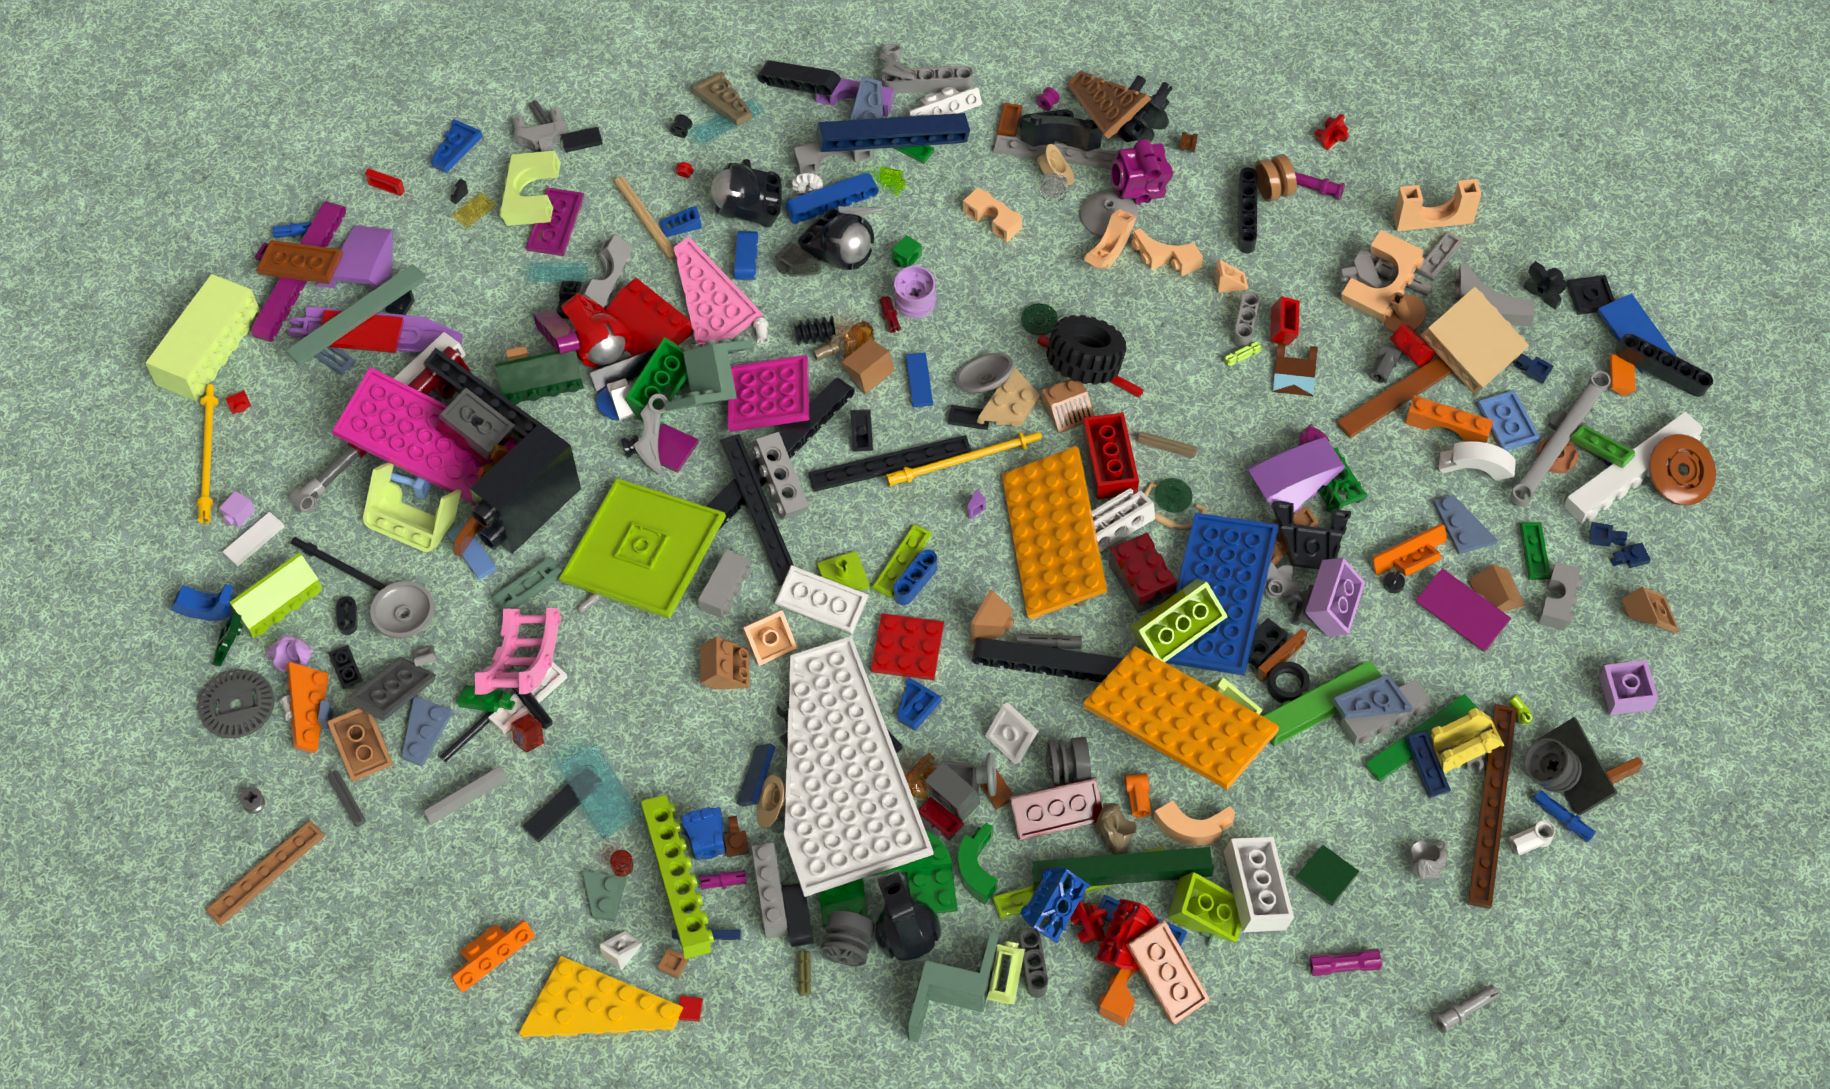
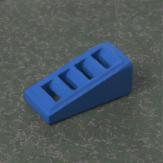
M696 206L660 220L662 231L666 237L702 229L701 219ZM667 224H671L672 229H668Z

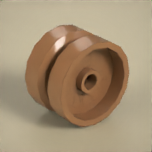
M1285 154L1273 156L1271 161L1263 159L1255 163L1257 187L1266 202L1278 200L1280 195L1288 197L1296 193L1297 181L1295 171Z

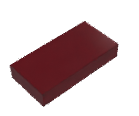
M932 797L918 809L919 814L933 824L932 827L938 828L941 831V835L948 841L964 826L962 821Z

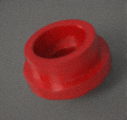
M687 162L677 163L675 166L676 174L681 177L690 178L694 173L692 165Z

